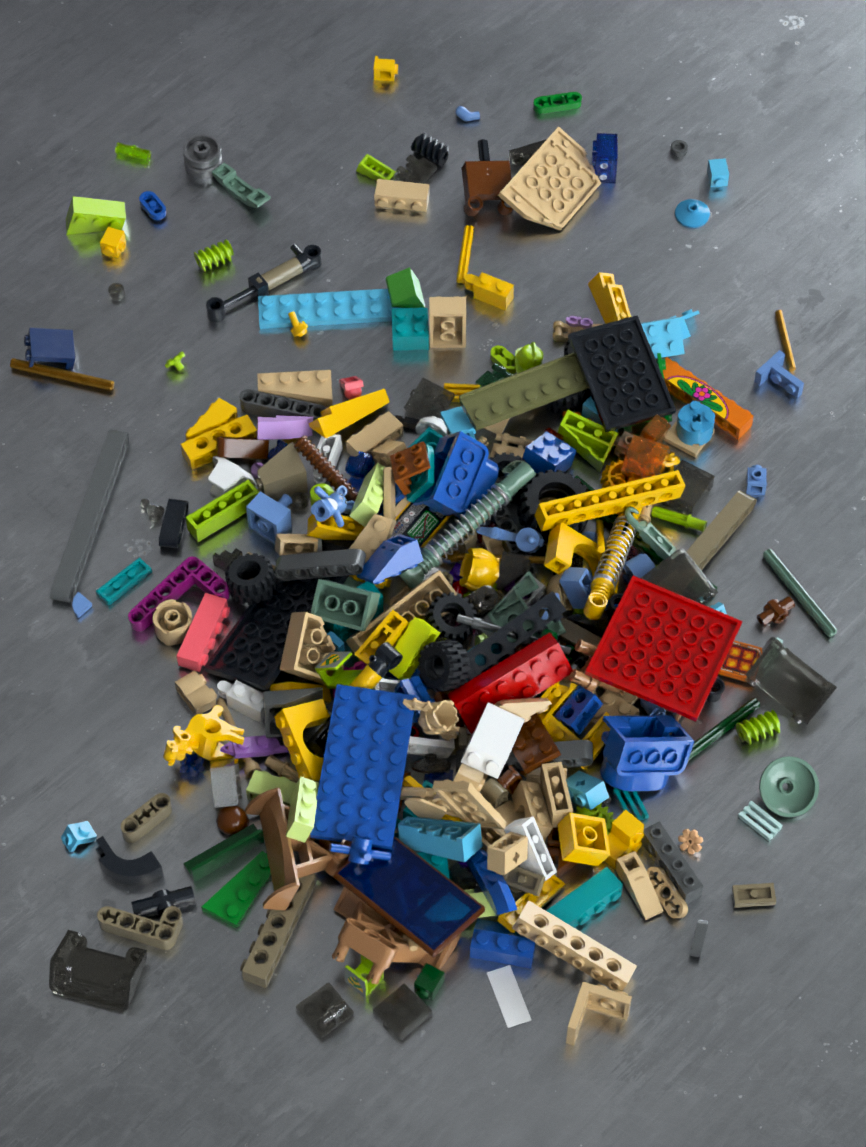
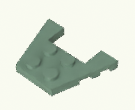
M530 571L524 575L525 578L519 584L517 583L513 587V591L487 614L494 625L503 627L528 609L522 597L539 588ZM560 620L556 623L551 621L547 624L548 629L556 632L557 635L566 633ZM529 621L523 622V628L526 631L532 630V624ZM537 632L532 635L534 637L540 638V635H538ZM507 637L509 642H516V639Z

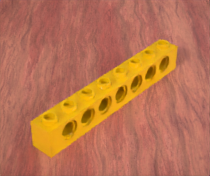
M679 470L540 503L534 516L542 532L553 529L561 522L565 525H570L624 512L627 507H634L636 509L680 498L684 491L685 483Z

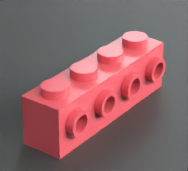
M208 593L204 594L177 653L178 666L200 672L202 667L207 664L208 653L214 649L216 635L221 633L222 622L224 618L228 617L230 612L227 599Z

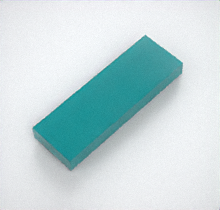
M139 557L97 589L96 595L110 606L150 575L152 568Z

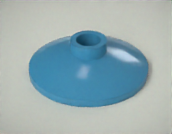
M687 199L677 205L675 217L684 226L700 227L709 220L710 210L700 200Z

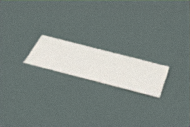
M508 965L487 972L507 1027L510 1028L531 1021L511 966Z

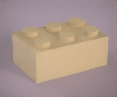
M429 297L430 348H466V297Z

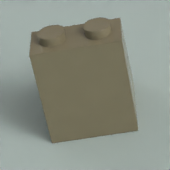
M293 442L289 443L257 470L258 478L255 479L258 487L257 490L275 501H278L283 494H287L292 498L308 492L306 469Z

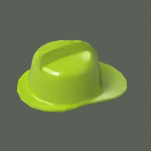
M535 342L520 347L515 351V369L517 374L542 364L544 355Z

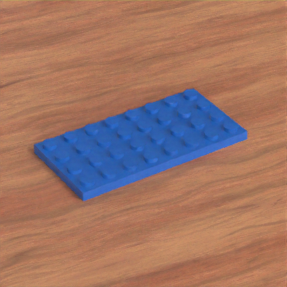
M336 685L316 799L314 828L310 833V838L342 842L345 839L352 842L354 835L373 839L372 847L392 850L414 710L408 709L403 704V700H412L416 698L415 695Z

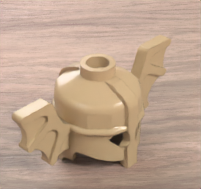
M416 698L403 700V704L408 709L420 710L418 722L425 734H440L445 741H450L452 738L457 739L458 734L456 732H459L460 727L455 725L459 721V717H457V709L454 708L452 700L432 703L430 701L422 702Z

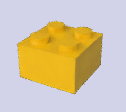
M569 813L557 824L563 861L599 866L610 856L604 818Z

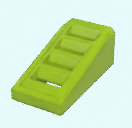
M369 154L365 155L356 172L376 181L377 179L391 180L396 171Z

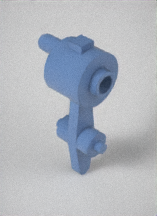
M480 527V530H476L478 534L498 541L516 542L519 549L528 553H535L541 547H544L545 540L541 533L532 528H523L517 534L497 527Z

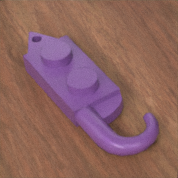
M266 735L244 737L243 745L230 741L220 749L221 752L234 756V759L289 753L288 748L285 745H280L275 737L267 738Z

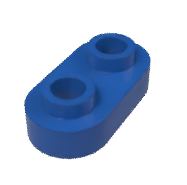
M146 191L140 195V205L150 218L161 220L166 216V207L154 192Z

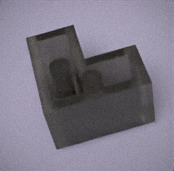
M234 758L210 760L214 807L239 805V799H242L241 787H237L236 779H240L239 763H235Z

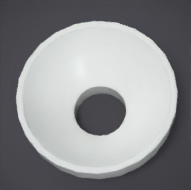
M435 416L424 417L416 425V432L419 436L428 427L442 436L449 435L445 422Z

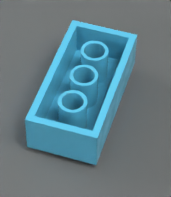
M679 317L641 323L655 359L657 358V353H661V358L685 354Z

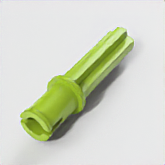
M654 506L651 511L652 517L685 526V529L692 528L703 532L707 527L708 521L692 517L691 514L685 515L658 506Z

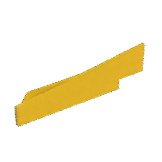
M599 272L588 283V286L605 324L631 317L622 285H615L613 274Z
M382 389L330 406L320 412L321 418L308 424L310 428L321 436L328 438L388 404L390 400L386 390Z

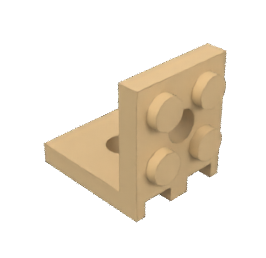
M582 982L568 1024L566 1043L575 1045L586 1008L627 1021L632 996H628L623 991L609 990L604 985Z

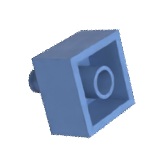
M260 491L246 506L248 527L275 544L276 534H290L292 532L291 510L287 507L292 504L293 500L287 494H283L278 501H275Z

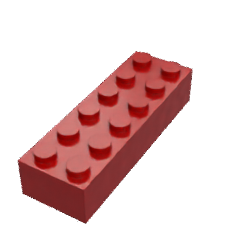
M549 632L447 695L454 702V707L457 709L465 726L473 734L487 703L494 705L501 700L532 698L569 676L573 669L559 643Z

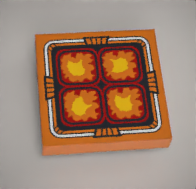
M734 640L719 675L754 684L764 648Z

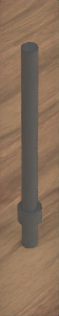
M458 614L456 622L470 625V628L476 630L480 628L495 633L502 628L501 626L481 621L482 619L477 617L471 618ZM509 632L507 634V637L517 639L514 633ZM530 636L533 640H531L529 643L531 644L539 638ZM559 644L563 653L570 655L571 647Z

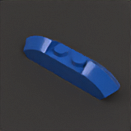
M480 848L466 862L495 915H500L517 910L513 895L504 877L494 871L487 870V851Z

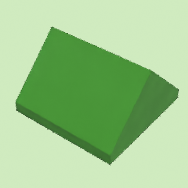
M410 267L386 277L385 280L392 307L426 308L420 282Z

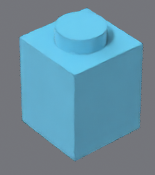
M726 158L708 160L707 174L710 187L728 186L729 171Z

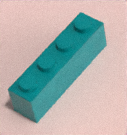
M605 867L546 911L572 927H576L579 924L583 925L592 914L601 912L610 901L614 902L620 898L623 884L608 867Z

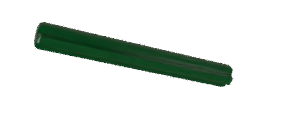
M752 698L697 739L693 744L688 760L736 726V723H740L760 707V702L756 698Z

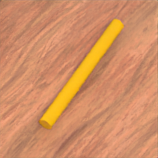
M597 520V550L599 553H604L603 521Z

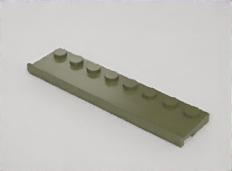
M573 352L459 396V400L474 429L477 431L585 390L588 387Z

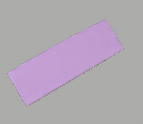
M276 415V418L258 417L257 439L301 438L305 435L312 436L313 429L310 428L308 423L313 421V417Z

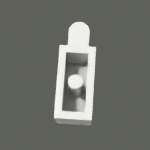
M334 434L328 438L321 436L317 448L320 450V453L324 454L323 457H327V461H330L331 465L335 467L343 449L341 435ZM313 465L315 484H324L326 478L323 479L322 474H319L318 469L315 470Z
M238 680L234 684L227 681H220L217 684L218 695L227 700L229 708L259 723L263 722L262 692Z

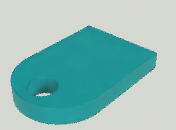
M426 444L430 469L410 477L412 482L410 484L411 493L407 494V501L412 503L434 485V449Z

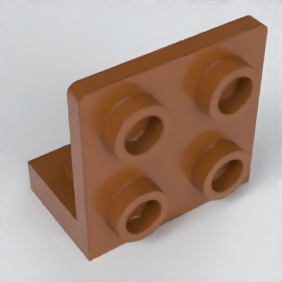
M423 441L390 456L394 480L402 493L407 495L411 493L410 484L412 482L410 477L430 469L426 444Z

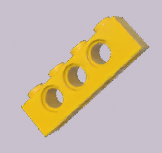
M249 416L238 417L229 423L222 424L211 431L204 432L193 439H188L181 443L182 455L191 470L213 461V456H216L217 437L257 438V429Z

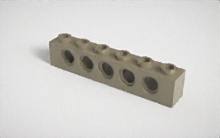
M315 873L298 878L300 884L299 891L295 893L289 904L290 909L286 911L268 909L266 914L267 920L265 924L262 923L258 930L259 936L256 942L253 941L250 946V955L248 959H244L240 971H242L243 980L264 988L267 987L316 884ZM274 924H282L279 928L273 927ZM267 941L274 942L272 945H265ZM258 959L265 960L263 963H257L256 961Z

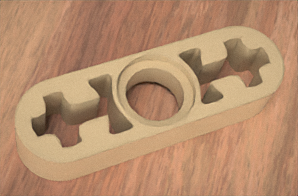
M660 867L648 868V876L660 903L668 915L672 918H684L687 915L688 906L665 870ZM654 872L658 873L656 876L658 880L653 879L655 877ZM665 887L670 889V896L668 898L663 896V889ZM675 905H679V906H680V907L678 908L679 913H676V912H675V910L677 909Z

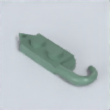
M627 507L624 511L625 518L639 532L642 540L659 557L676 564L680 559L675 551L676 548L650 522L641 521L639 523L631 514V512L639 514L637 509Z

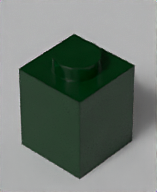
M426 963L414 982V992H416V995L422 999L433 1001L445 981V972Z

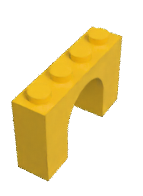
M559 523L549 533L544 566L560 575L571 566L573 553H576L587 561L593 578L602 553H599L597 550V543L564 523ZM618 580V582H617V585H616V588H615L614 593H613L611 596H609V599H610L614 594H617L619 580Z
M323 699L284 708L274 717L276 726L282 734L284 745L290 753L291 761L296 767L298 777L300 778L301 776L316 782H320L324 758L312 754L307 749L303 741V731L306 728L323 724L330 717Z

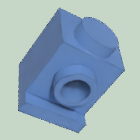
M760 465L748 467L746 494L765 495L767 486L766 468H762Z

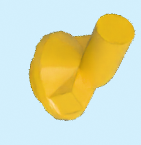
M290 312L288 316L293 326L290 331L294 337H301L307 332L308 325L304 321L299 323L295 312Z

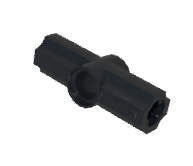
M192 886L174 891L167 889L159 890L151 897L132 901L131 904L135 915L147 918L154 915L161 917L164 910L170 906H176L180 909L195 905L196 901Z

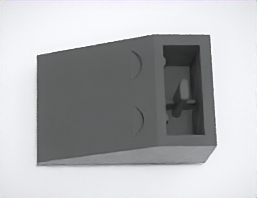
M323 687L263 692L266 737H282L274 717L284 708L323 699Z

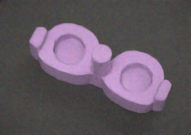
M566 317V324L569 326H580L585 329L593 327V321L590 318H583L581 320V317Z

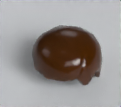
M227 805L218 812L216 823L220 831L230 836L248 827L249 818L239 806Z

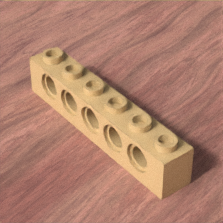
M529 900L512 927L520 935L550 951L555 956L588 974L591 978L601 982L613 991H623L637 967L632 962Z

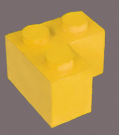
M627 810L612 822L611 832L607 835L610 856L604 861L614 870L616 869L618 858L633 851L637 852L643 844L644 824Z

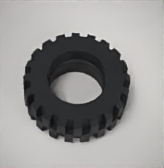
M546 470L545 474L543 472L537 473L535 477L525 484L517 504V515L520 517V524L524 525V528H532L540 532L545 540V544L548 543L549 533L552 529L542 532L534 516L540 504L539 500L543 498L560 499L588 492V488L586 485L581 484L582 481L579 478L575 479L572 477V474H565L561 470L556 472ZM588 520L567 526L582 534Z

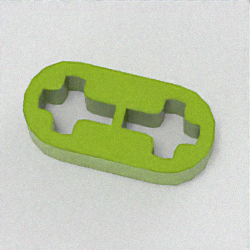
M497 345L492 347L490 351L491 361L506 374H515V356L503 346Z

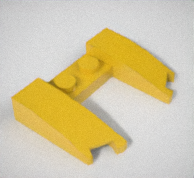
M557 682L550 686L540 697L548 698L552 703L546 711L539 713L538 716L554 742L580 740L554 717L576 689L577 685L571 683L570 687ZM605 712L603 716H610V714ZM603 716L582 739L593 743V761L606 745L601 739L602 733L610 731L608 725L602 720ZM581 766V768L584 769V770H586V769L589 767V766Z

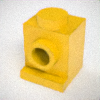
M375 56L374 80L394 81L395 74L398 75V64H395V60L378 59V56Z

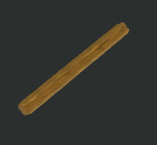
M12 358L10 362L11 368L110 391L114 388V381L37 363H34L33 367H29L28 361Z

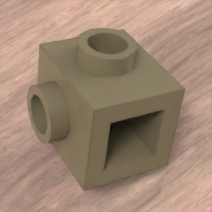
M625 431L622 437L618 436L613 444L616 447L613 454L622 460H625L626 457L628 461L636 460L645 441Z

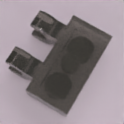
M409 155L406 158V161H408L406 167L412 170L408 171L403 166H399L396 169V172H398L396 178L403 180V182L424 184L437 170V165L425 158L418 160L413 155Z

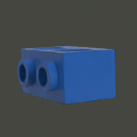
M578 685L556 713L555 717L567 728L580 735L602 707L603 703L595 694Z

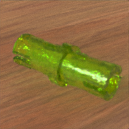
M119 142L115 149L117 154L127 155L132 159L139 158L150 161L152 155L151 150Z

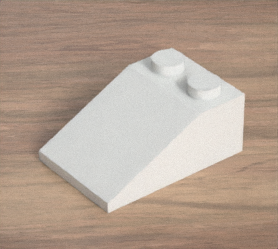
M487 703L463 753L461 763L498 779L525 719L491 703Z

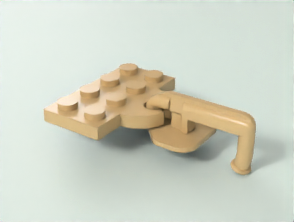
M434 781L432 788L402 786L400 800H405V805L420 818L441 819L446 814L461 818L464 822L480 823L481 828L505 830L507 822L469 781Z

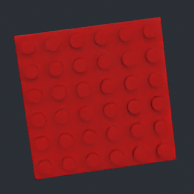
M633 575L585 671V675L696 722L743 621Z

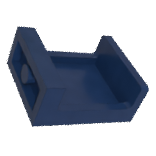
M29 328L28 335L24 337V346L28 348L25 352V359L29 361V367H33L35 361L65 363L66 370H73L75 363L73 330Z

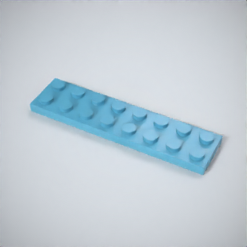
M388 289L258 296L260 329L293 327L288 316L290 312H295L299 323L304 321L308 326L392 321V309L399 308L391 306Z

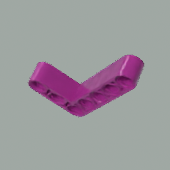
M193 556L188 557L128 613L130 625L136 632L146 630L153 623V614L160 603L171 599L177 601L194 584L205 593L225 598L228 601L230 598L228 585L225 580L200 559Z

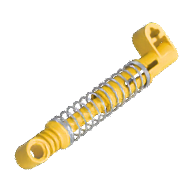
M643 507L636 508L639 511V514L631 512L632 516L637 521L640 517ZM624 512L615 513L619 516L614 521L606 542L605 552L600 557L591 581V591L583 612L586 617L592 620L601 618L609 596L614 593L637 532L626 520Z

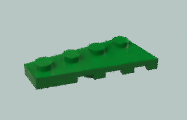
M261 851L202 905V910L238 928L271 878L267 853Z

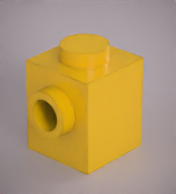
M108 227L100 241L101 253L109 257L118 258L126 247L125 232Z

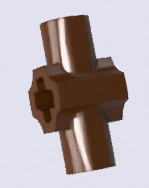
M790 596L781 601L771 599L764 606L763 612L757 615L758 622L762 626L772 621L775 624L781 623L788 616V611L795 607L793 599Z

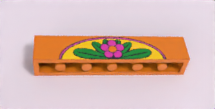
M668 357L665 358L666 370H663V375L671 395L686 405L692 401H699L701 404L708 406L715 413L714 424L737 440L752 427L753 415L748 410L743 409L735 401L722 395L720 391L715 390L704 380L694 376L689 370L679 366L676 361H672Z

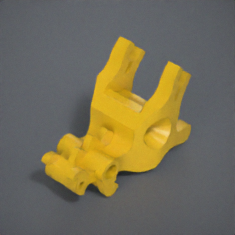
M215 705L211 712L195 715L190 720L186 730L183 731L180 730V726H174V741H167L163 758L168 761L169 766H173L175 759L181 761L185 758L186 753L192 755L194 751L200 757L214 763L225 762L237 765L238 758L234 759L233 756L220 751L221 747L224 746L220 742L227 740L243 745L244 737L238 735H243L244 729L234 727L219 719L223 713V707Z

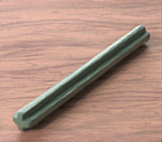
M771 549L764 551L763 558L828 637L836 635V627Z

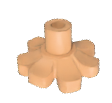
M685 829L682 832L683 835L678 836L679 842H683L680 845L682 851L688 849V854H694L702 849L700 844L703 842V837L699 836L698 831L695 829L692 831Z

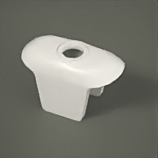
M213 456L215 468L208 477V481L214 484L210 489L211 495L218 498L248 479L256 488L255 480L250 473L224 457Z

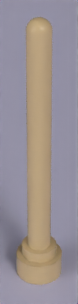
M219 698L217 704L223 707L222 715L225 721L237 727L225 700ZM251 757L243 758L245 762L244 772L247 778H251L255 770L261 771L259 764L252 760Z

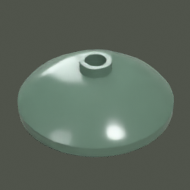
M791 756L780 757L772 761L764 769L759 783L760 796L766 807L773 813L783 817L800 816L806 813L816 802L819 793L818 777L814 769L806 761ZM784 783L788 785L787 790L782 788Z

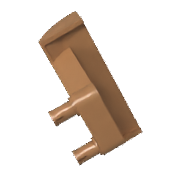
M280 788L268 790L255 797L245 808V813L260 815L274 892L263 902V908L286 911L300 886L298 878L323 870L329 875L334 876L335 872L348 862L349 854L330 852V844L351 846L352 842L345 839L342 842L319 839V846L314 842L316 838H310V835L305 843L286 837L290 807L283 804ZM293 851L299 852L301 864H295Z
M358 871L351 874L348 879L369 895L376 889L375 886L361 878L362 872ZM344 886L333 910L347 919L338 935L339 943L332 954V958L335 959L337 957L336 961L344 962L349 949L352 948L374 963L366 979L368 981L372 979V984H378L384 970L389 968L392 962L419 963L422 966L428 963L440 970L454 951L462 934H459L434 958L421 947L411 951L407 939L403 938L404 934ZM385 893L376 902L402 922L397 900ZM408 908L409 915H411L414 911ZM423 916L412 925V927L424 929L431 938L438 937L441 939L448 933Z

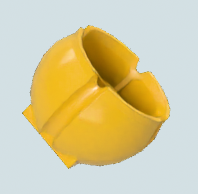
M469 548V554L465 553L459 576L463 577L459 580L460 585L474 592L491 590L499 578V558H496L486 549Z

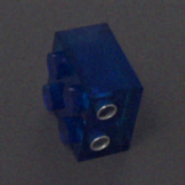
M597 133L596 140H593V151L595 152H592V164H595L593 165L595 175L598 176L601 183H616L618 134Z

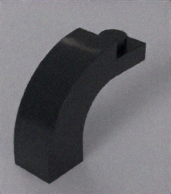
M103 836L96 839L97 848L95 850L100 858V867L112 880L125 885H143L164 876L162 866L152 851L140 858L126 860L118 857L112 851Z

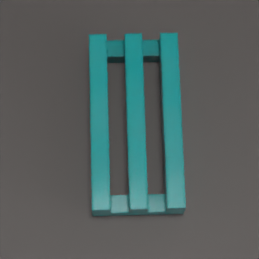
M617 788L613 789V794L623 812L625 810L629 812L620 795L621 793L624 794L630 808L639 821L649 818V814L636 791H630L642 814L641 816L628 791Z

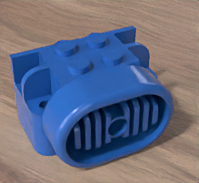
M461 431L440 437L434 451V485L413 502V505L424 504L429 507L431 512H439L445 516L453 515L460 519V514L464 515L466 513L465 509H471V504L475 505L477 503L476 499H482V494L486 495L488 493L487 489L491 490V486L496 483L499 467L497 463L488 459V448Z
M672 715L603 716L602 720L608 725L610 731L603 732L601 736L602 741L606 745L603 751L604 759L600 768V775L612 787L623 791H658L666 786L669 775H678L685 770L694 740Z

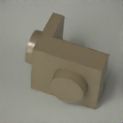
M460 727L459 735H457V739H454L455 749L450 755H456L458 750L466 749L471 738V734L467 733L466 727Z

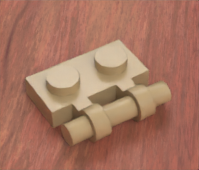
M497 433L495 440L502 441V443H494L490 457L494 458L495 454L502 455L503 452H506L508 455L510 453H514V456L519 455L522 460L525 451L524 447L533 442V440L526 439L523 436H520V438L510 436L509 433ZM508 443L517 444L518 448L508 446Z

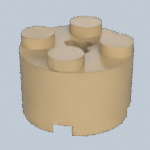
M172 599L166 600L156 607V611L153 614L155 634L167 646L183 643L193 621L191 610L184 602L180 603Z

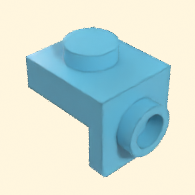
M88 821L68 825L61 836L62 842L69 852H74L77 845L94 842L97 838Z

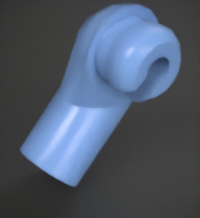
M463 106L456 108V115L464 122L480 120L479 111L469 112Z

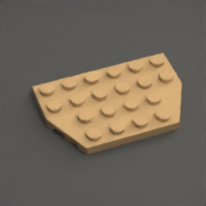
M558 126L498 196L524 219L561 231L599 187L601 182L595 174L593 165H590L586 157L585 149Z

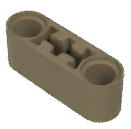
M158 793L125 818L121 823L123 839L128 843L137 842L169 817L172 813L170 797L165 793ZM161 804H166L164 807H158ZM128 829H135L132 832H127Z

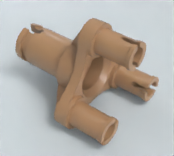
M579 639L576 643L575 651L588 655L589 659L580 670L573 669V672L565 677V679L572 681L577 686H584L589 691H594L599 686L623 696L626 693L625 691L585 675V671L598 645H592Z

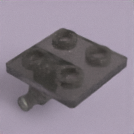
M326 983L296 1005L297 1011L320 1038H323L354 1015L353 1010L330 983Z

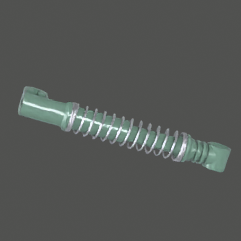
M519 460L509 463L502 470V473L506 476L499 483L493 484L491 490L487 489L488 493L486 495L482 494V499H476L477 503L475 505L471 504V509H465L466 513L464 515L460 514L461 521L455 519L457 524L455 527L449 524L452 530L444 529L446 533L444 537L438 534L441 540L433 539L435 543L433 547L427 544L422 549L421 554L424 561L418 563V566L413 569L401 571L399 576L410 589L419 585L424 580V576L428 571L443 564V560H447V554L453 555L452 549L458 550V544L464 545V540H469V535H474L475 530H480V525H485L486 520H491V515L495 516L497 510H502V505L506 506L511 501L512 496L536 475L528 463Z

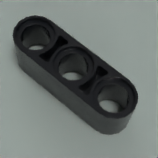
M168 500L159 535L160 547L179 549L188 514V501Z

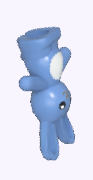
M342 485L336 489L335 493L328 495L321 487H315L314 492L321 500L316 501L311 506V513L315 515L316 520L319 522L325 521L333 515L337 526L343 527L344 521L341 513L351 511L355 501L346 500L347 488Z

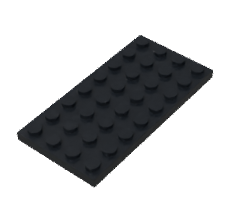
M349 575L281 581L276 578L277 584L275 591H272L273 594L268 596L265 601L262 600L258 604L252 603V605L248 606L205 665V671L268 691L281 672L280 665L291 614L295 612L311 613L318 579L344 584Z

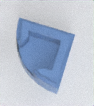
M79 592L74 596L72 602L76 617H81L92 607V603Z

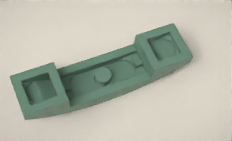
M225 162L211 171L215 179L231 195L250 207L258 208L271 199L260 188L255 190L236 175V170Z

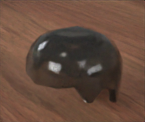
M459 863L450 866V880L461 889L469 890L478 887L479 884L469 866L462 868Z

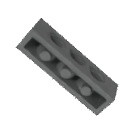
M660 821L645 828L642 838L643 846L657 867L665 870L686 904L700 898L703 890L702 883Z

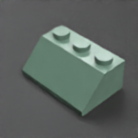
M318 579L311 614L321 617L325 622L365 631L376 613L380 593Z

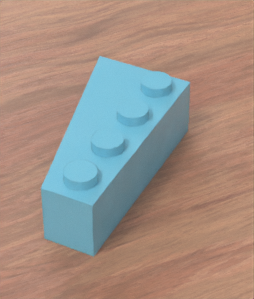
M409 816L398 823L399 840L412 850L466 862L483 847L480 823Z

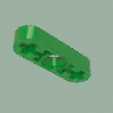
M568 92L537 97L533 102V110L538 114L578 109L582 105V95L578 92ZM554 101H561L562 104L556 105V104H554L553 102H554Z

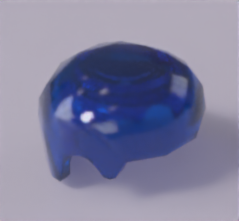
M359 451L358 456H350L348 458L345 471L353 478L363 479L374 467V460L371 454Z

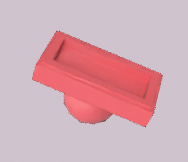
M357 376L339 380L340 387L344 389V395L348 400L362 395L361 387H364L363 381Z

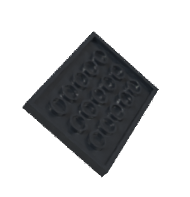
M638 315L568 334V339L605 432L675 414L676 408Z

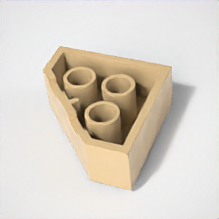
M295 612L291 614L280 670L325 685L316 672L315 667L330 652H335L336 648L330 635H327L323 625L325 624L321 617L308 612ZM326 670L327 675L332 676L334 670Z

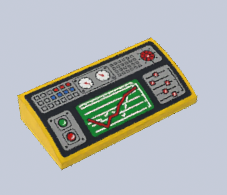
M409 502L395 518L396 524L391 538L402 534L417 539L419 547L424 548L450 516H445L439 512H431L429 507L424 504L415 506L412 502Z

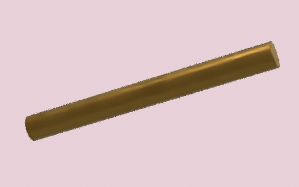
M776 310L775 316L789 371H795L796 366L782 310Z

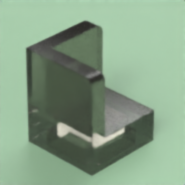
M236 548L232 553L226 550L220 555L214 553V566L224 571L227 570L228 564H232L231 561L233 559H238L240 555L243 556L242 551Z

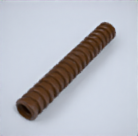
M306 435L298 439L294 444V447L298 448V452L303 453L302 456L306 457L307 461H310L311 466L314 465L315 470L318 469V473L322 474L323 479L326 478L327 483L330 482V486L334 487V491L343 485L347 488L346 500L355 501L359 493L355 491V487H351V483H347V479H344L343 475L339 474V470H335L336 467L332 466L330 461H327V457H323L324 454L320 453L318 448H315V444H311L312 441L308 440Z

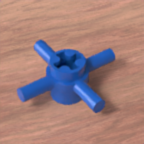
M354 835L351 846L333 843L329 846L330 852L349 854L348 861L358 864H369L371 858L388 861L391 859L390 852L371 850L373 839Z

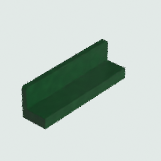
M253 823L183 863L184 868L193 882H196L264 843L263 831L261 829L258 830Z

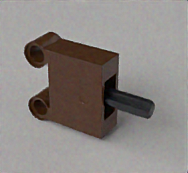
M485 139L478 140L480 161H465L461 167L465 195L464 212L468 216H475L483 206L482 200H501L497 206L498 212L505 216L509 215L514 209L506 207L504 205L506 202L498 194L512 179L509 160L490 161L488 141ZM470 204H474L476 208L471 207Z

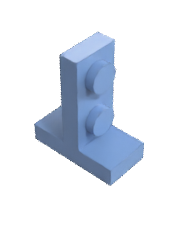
M779 350L756 371L754 382L761 386L770 378L789 394L798 398L802 394L804 383L782 367L785 353Z

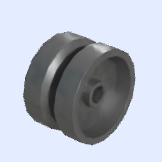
M198 134L190 137L184 143L183 157L187 173L198 179L213 177L211 171L222 164L219 141L208 134Z

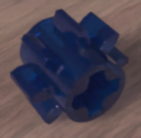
M186 753L185 758L180 761L182 765L180 771L181 773L186 772L187 778L190 776L198 777L200 771L204 772L203 758L198 759L197 753L192 755Z

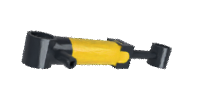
M389 642L383 643L378 647L375 655L369 657L370 662L349 686L373 689L389 670L394 669L401 662L402 654ZM333 698L332 701L326 706V708H327L331 713H332L334 698ZM331 716L308 742L303 739L305 746L312 754H314V751L309 748V745L313 740L321 739L329 730Z

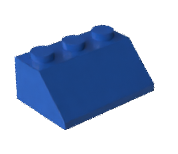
M478 918L471 940L470 958L531 969L536 943L520 935L517 931L511 933L499 922Z

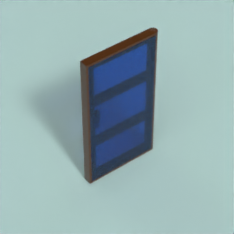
M395 836L392 850L377 847L371 848V850L390 852V861L371 858L369 864H358L348 861L333 876L433 958L485 912V907Z

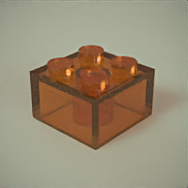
M633 435L621 467L622 475L639 480L663 474L671 452L670 447Z

